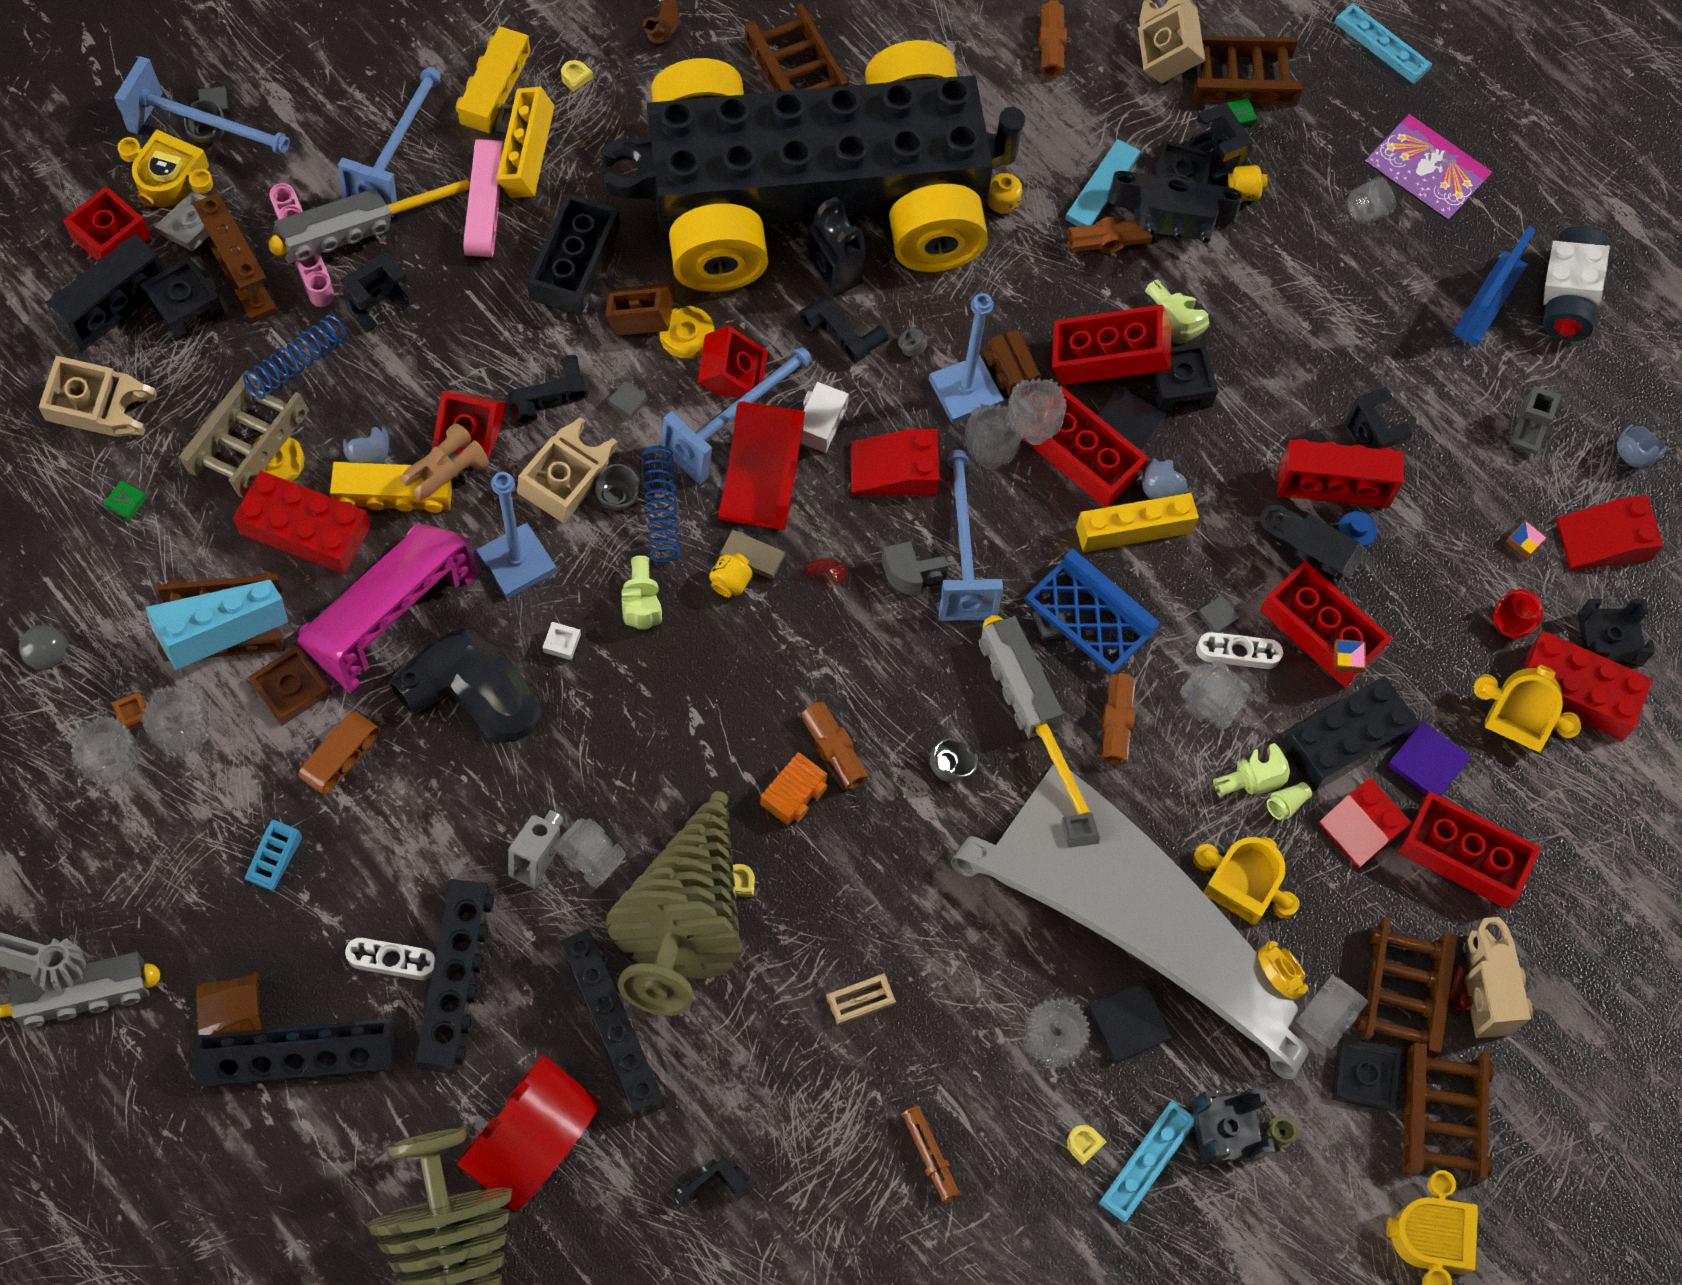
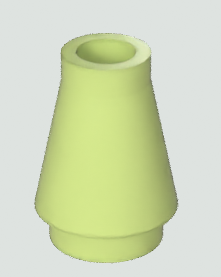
M1301 782L1295 786L1273 792L1267 800V808L1276 819H1289L1306 800L1312 797V791L1305 782Z

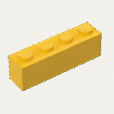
M499 26L495 35L490 36L484 56L481 55L478 59L477 70L474 76H470L467 81L464 96H460L456 103V112H458L461 125L490 134L497 120L500 105L505 104L531 52L529 35Z
M542 87L518 88L516 91L496 178L510 198L535 197L555 107Z
M334 462L330 495L332 498L352 506L367 507L371 510L394 508L408 512L413 509L438 513L442 510L450 511L453 478L431 496L418 500L413 493L424 480L420 478L410 486H405L400 480L403 473L412 465Z
M1192 493L1083 511L1080 512L1076 529L1084 553L1191 534L1196 527L1199 516Z

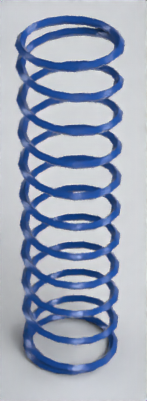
M327 315L325 320L319 321V327L312 325V333L308 331L303 332L304 339L296 337L295 344L287 343V350L279 349V356L271 354V362L263 360V368L255 365V375L250 371H246L243 374V381L249 392L259 399H264L265 395H270L272 389H278L280 383H286L288 378H293L297 372H302L305 366H311L313 360H319L321 355H326L329 352V349H335L337 343L340 344L346 341L347 332L340 320L332 315ZM328 318H333L339 323L343 331V339L337 337L334 329L327 322ZM322 322L326 324V328L335 340L326 334L321 325ZM314 328L322 333L327 346L317 338L313 330ZM306 333L314 339L319 351L309 344L305 336ZM298 339L306 345L311 357L306 355L299 347ZM328 339L335 342V345L329 347ZM289 345H292L298 351L302 362L292 354ZM320 345L327 348V350L321 353ZM311 349L319 354L317 358H313ZM281 351H284L290 357L294 368L284 360ZM303 355L311 359L310 363L305 364ZM273 356L282 363L286 374L276 366ZM295 361L303 365V367L297 370ZM265 362L273 368L278 380L268 372L264 364ZM287 367L295 371L293 375L288 374ZM256 368H259L264 373L269 385L260 378ZM279 373L286 376L284 381H280ZM248 375H251L253 378L256 379V381L260 384L263 392L258 390L251 383V381L248 378ZM270 378L278 382L276 387H272ZM246 379L250 386L258 393L263 394V396L256 395L248 386ZM263 385L270 388V390L267 393H265Z
M654 446L642 453V457L648 460L643 464V467L646 470H650L644 474V478L650 480L644 484V487L651 490L645 494V497L652 500L646 504V508L653 510L647 513L646 517L654 520L649 522L647 527L650 530H655L647 535L649 539L655 540L648 545V548L652 550L649 553V557L657 562H669L680 556V547L677 545L679 542V537L677 536L679 530L676 525L678 517L675 515L677 512L675 505L676 496L674 495L676 487L673 485L675 482V477L673 476L674 466L672 465L674 458L671 449L663 446ZM653 449H666V450L670 451V453H668V452H666V451H663V450H653ZM652 452H661L669 455V457L654 460L647 458L645 455ZM652 462L668 464L660 468L646 467V464ZM669 466L671 467V472L662 470ZM652 472L668 474L660 478L646 477L647 474ZM669 476H671V477H672V482L670 483L669 481H666V480H663V479L668 478ZM653 482L669 484L660 488L647 487V484ZM670 486L673 487L672 493L669 492V491L663 490V489H666V488H668V487H670ZM654 492H664L669 494L665 497L660 498L648 497V494ZM670 496H673L674 499L673 502L664 500ZM655 502H664L670 504L668 506L661 508H652L648 506L649 504ZM671 506L674 507V512H673V513L670 512V511L664 510V509H667V508H669V507H671ZM656 512L671 514L662 518L649 517V514ZM672 516L675 517L674 523L671 522V521L665 520V519H668V518H670V517H672ZM658 522L671 524L662 528L650 527V524ZM674 526L676 528L675 533H673L671 531H667L666 529ZM654 533L672 534L664 538L650 537ZM673 536L676 537L675 543L667 541V539L672 538ZM655 543L672 544L669 547H651V545ZM655 551H676V553L670 557H652V553Z

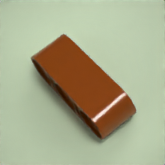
M356 710L350 712L303 764L298 774L299 778L322 795L328 794L373 744L379 735L380 728Z

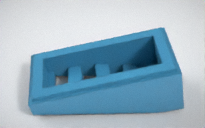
M272 819L247 871L245 880L274 891L302 840L300 832L295 828ZM277 835L288 838L287 842L277 839ZM271 846L282 849V853L279 854L270 850ZM265 857L277 861V865L274 866L264 862ZM259 868L273 873L271 878L257 873Z

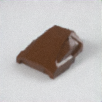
M258 972L241 978L203 983L196 986L199 1035L263 1030L260 1021V994L258 990L260 975Z

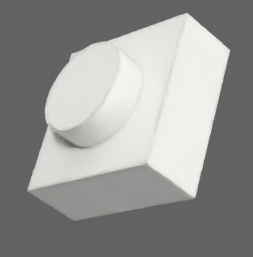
M552 622L543 645V652L572 660L581 636L580 629Z

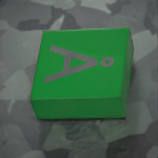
M1248 98L1227 103L1242 127L1256 125L1257 117Z
M120 481L104 504L106 508L131 520L147 499V496L144 492Z

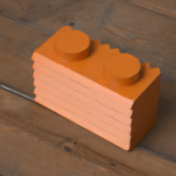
M798 752L769 787L766 788L765 792L762 793L760 805L787 826L793 820L799 822L807 813L809 807L806 805L813 797L816 800L819 799L827 789L828 785L825 784L827 773Z

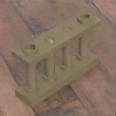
M242 375L187 445L179 459L187 471L197 477L206 467L229 477V482L238 496L243 498L252 486L259 471H264L298 424L305 419L309 409L301 394L295 392L288 403L271 395H265L264 399L255 397L245 386ZM248 375V378L251 381V383L258 390L263 392L260 384L256 381V379L253 378L251 375ZM246 379V382H247L248 386L250 387V389H251L256 395H258V396H260V397L263 396V394H260V393H258L257 391H255V390L250 386V384L248 383V381H247V379ZM259 402L280 413L273 423L269 424L247 414V412L254 403ZM241 423L263 433V436L255 446L230 435L238 424ZM225 445L247 455V457L238 468L233 467L213 457L221 446Z

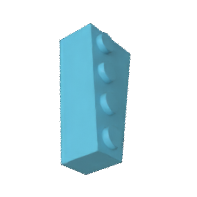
M271 580L145 607L152 631L175 670L288 623L283 599Z

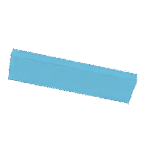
M1354 3L1336 17L1335 24L1411 83L1417 82L1430 70L1432 63Z
M1117 139L1066 214L1065 220L1076 226L1094 225L1109 202L1107 197L1114 173L1116 171H1130L1139 158L1141 151Z
M1171 1100L1099 1204L1125 1223L1193 1127V1115Z

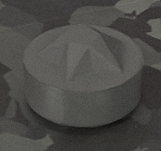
M917 328L906 330L898 340V345L906 356L919 355L926 349L928 343L923 331Z

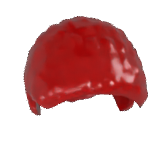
M1528 589L1510 591L1499 600L1493 612L1494 625H1496V628L1501 633L1511 638L1518 639L1531 634L1539 627L1543 620L1544 608L1541 599H1539L1537 594Z

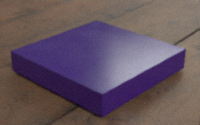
M1423 721L1387 766L1424 795L1431 791L1441 796L1471 757Z

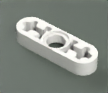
M1215 632L1203 634L1196 646L1198 656L1204 661L1263 669L1276 667L1283 656V649L1275 640ZM1207 642L1212 643V646L1215 648L1214 652H1209L1206 646ZM1224 643L1227 644L1225 654H1223L1224 648H1222ZM1236 644L1244 646L1247 650V655L1244 657L1236 656L1232 652V646ZM1254 647H1256L1255 653L1257 654L1255 658H1252ZM1265 649L1270 650V653L1273 655L1272 659H1267V655L1264 653Z
M356 938L348 943L345 950L349 964L356 969L417 980H427L432 977L435 957L427 949L367 938ZM361 947H364L366 953L376 955L377 963L373 964V958L366 955L362 956L361 960H357L353 952H358ZM390 951H395L400 954V961L395 966H385L382 962L384 955ZM406 954H410L409 959L412 962H420L422 958H426L430 966H425L422 971H418L417 965L407 963V969H404Z

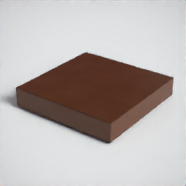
M299 645L247 677L250 684L281 726L332 694L330 687Z

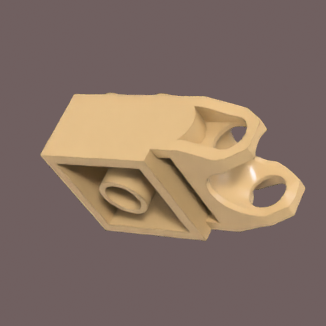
M1144 0L1139 19L1140 27H1138L1144 71L1162 84L1204 62L1205 55L1198 10L1193 1L1168 0L1163 7L1158 8L1157 4L1151 0Z
M56 356L39 404V409L45 421L115 437L144 435L143 423L132 419L124 414L127 406L133 402L155 400L157 393L155 388L140 383L128 374L116 372L113 368Z
M581 417L561 428L554 437L552 436L518 476L517 493L563 524L595 487L599 473L608 466V462L617 449L618 441L612 438L597 447L584 445L580 441L579 436L585 428L584 423L586 420Z
M1500 917L1484 918L1480 923L1478 931H1471L1465 945L1469 973L1464 977V983L1475 1037L1513 1035L1531 1020L1533 1012L1532 1003L1529 998H1526L1524 989L1526 975L1524 969L1519 966L1515 944L1508 926ZM1494 924L1500 928L1501 938L1498 941L1485 929L1486 925ZM1475 937L1478 939V949L1473 945Z

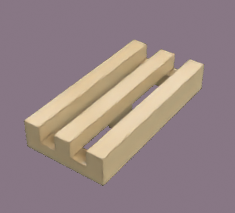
M885 973L826 994V999L830 1004L832 1014H834L837 1026L896 1004ZM882 984V989L838 1005L836 1003L838 999ZM884 995H886L887 997L886 999L861 1007L851 1012L842 1015L840 1013L841 1011L874 1000Z

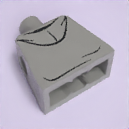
M549 810L544 818L536 815L530 817L509 847V877L536 889L559 848V827L563 822L561 815Z

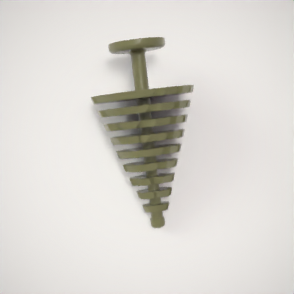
M715 791L711 794L709 802L704 803L696 811V814L686 822L684 829L679 831L665 846L667 848L653 860L644 874L636 879L632 887L623 894L607 914L606 925L611 924L607 930L611 939L617 940L615 944L624 953L635 952L631 959L638 962V964L630 965L622 971L618 982V989L629 1003L644 1011L668 1016L683 1014L691 1008L694 997L693 989L684 977L705 979L724 975L734 968L733 962H739L741 949L738 912L735 902L737 899L734 889L735 878L733 875L734 868L730 841V819L726 809L728 797L721 791Z
M465 1127L430 1132L406 1138L386 1146L387 1154L390 1158L419 1157L428 1198L426 1202L381 1215L366 1224L372 1235H388L379 1240L377 1244L382 1253L397 1254L388 1260L394 1272H409L398 1279L401 1285H501V1274L494 1273L488 1275V1273L495 1271L504 1264L505 1253H492V1251L499 1249L500 1246H504L506 1243L507 1231H496V1229L508 1223L510 1210H500L498 1208L511 1201L512 1188H490L451 1196L447 1194L440 1150L463 1143L467 1137Z

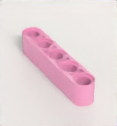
M475 140L464 233L465 256L493 257L501 192V185L497 182L496 178L504 141Z
M285 183L273 186L269 194L277 220L303 212L292 186ZM320 253L310 256L303 261H295L311 303L318 307L331 304L334 300V291Z

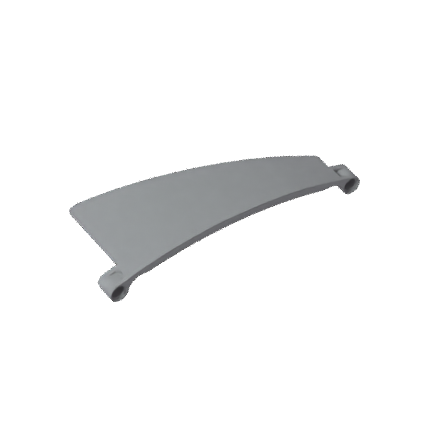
M1052 765L997 845L970 836L952 858V867L959 874L966 877H973L978 873L990 875L1005 885L1072 918L1142 960L1196 997L1246 1037L1259 1044L1268 1053L1270 1067L1278 1076L1285 1079L1296 1077L1309 1053L1306 1044L1288 1029L1298 1011L1297 1005L1274 987L1264 973L1257 953L1200 888L1133 822L1073 772L1071 774L1090 813L1093 814L1100 836L1099 844L1069 848L1062 827V817L1078 815L1055 765Z

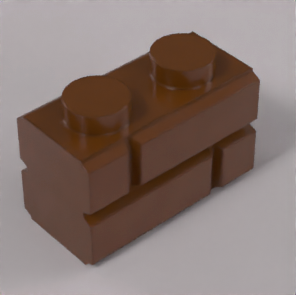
M1015 330L1005 335L1002 334L989 340L987 350L985 351V359L989 367L994 366L997 373L995 374V379L999 389H1004L1009 398L1020 395L1022 392L1026 393L1036 390L1040 384L1041 374L1020 330Z

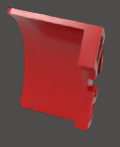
M744 401L737 403L729 464L718 512L720 520L786 530L806 411Z
M544 1055L524 1074L516 1088L505 1101L507 1103L497 1117L493 1116L483 1130L467 1146L457 1163L460 1168L486 1189L512 1188L511 1201L506 1205L514 1211H519L549 1178L584 1132L601 1105L596 1097Z

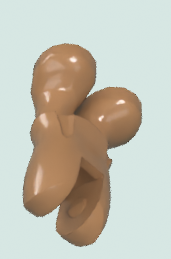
M454 423L446 431L447 438L438 447H433L426 457L410 466L401 476L400 480L405 486L412 485L420 478L424 480L413 493L418 500L431 496L447 481L458 477V473L469 466L477 471L484 470L489 466V460L483 448L476 440L471 442L469 432L461 425ZM464 449L452 460L448 457L456 450Z

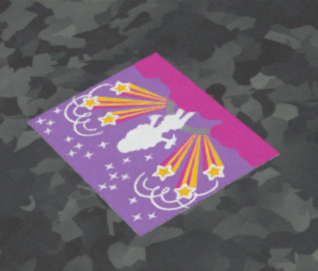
M1410 114L1365 160L1447 219L1453 216L1492 173L1491 170Z

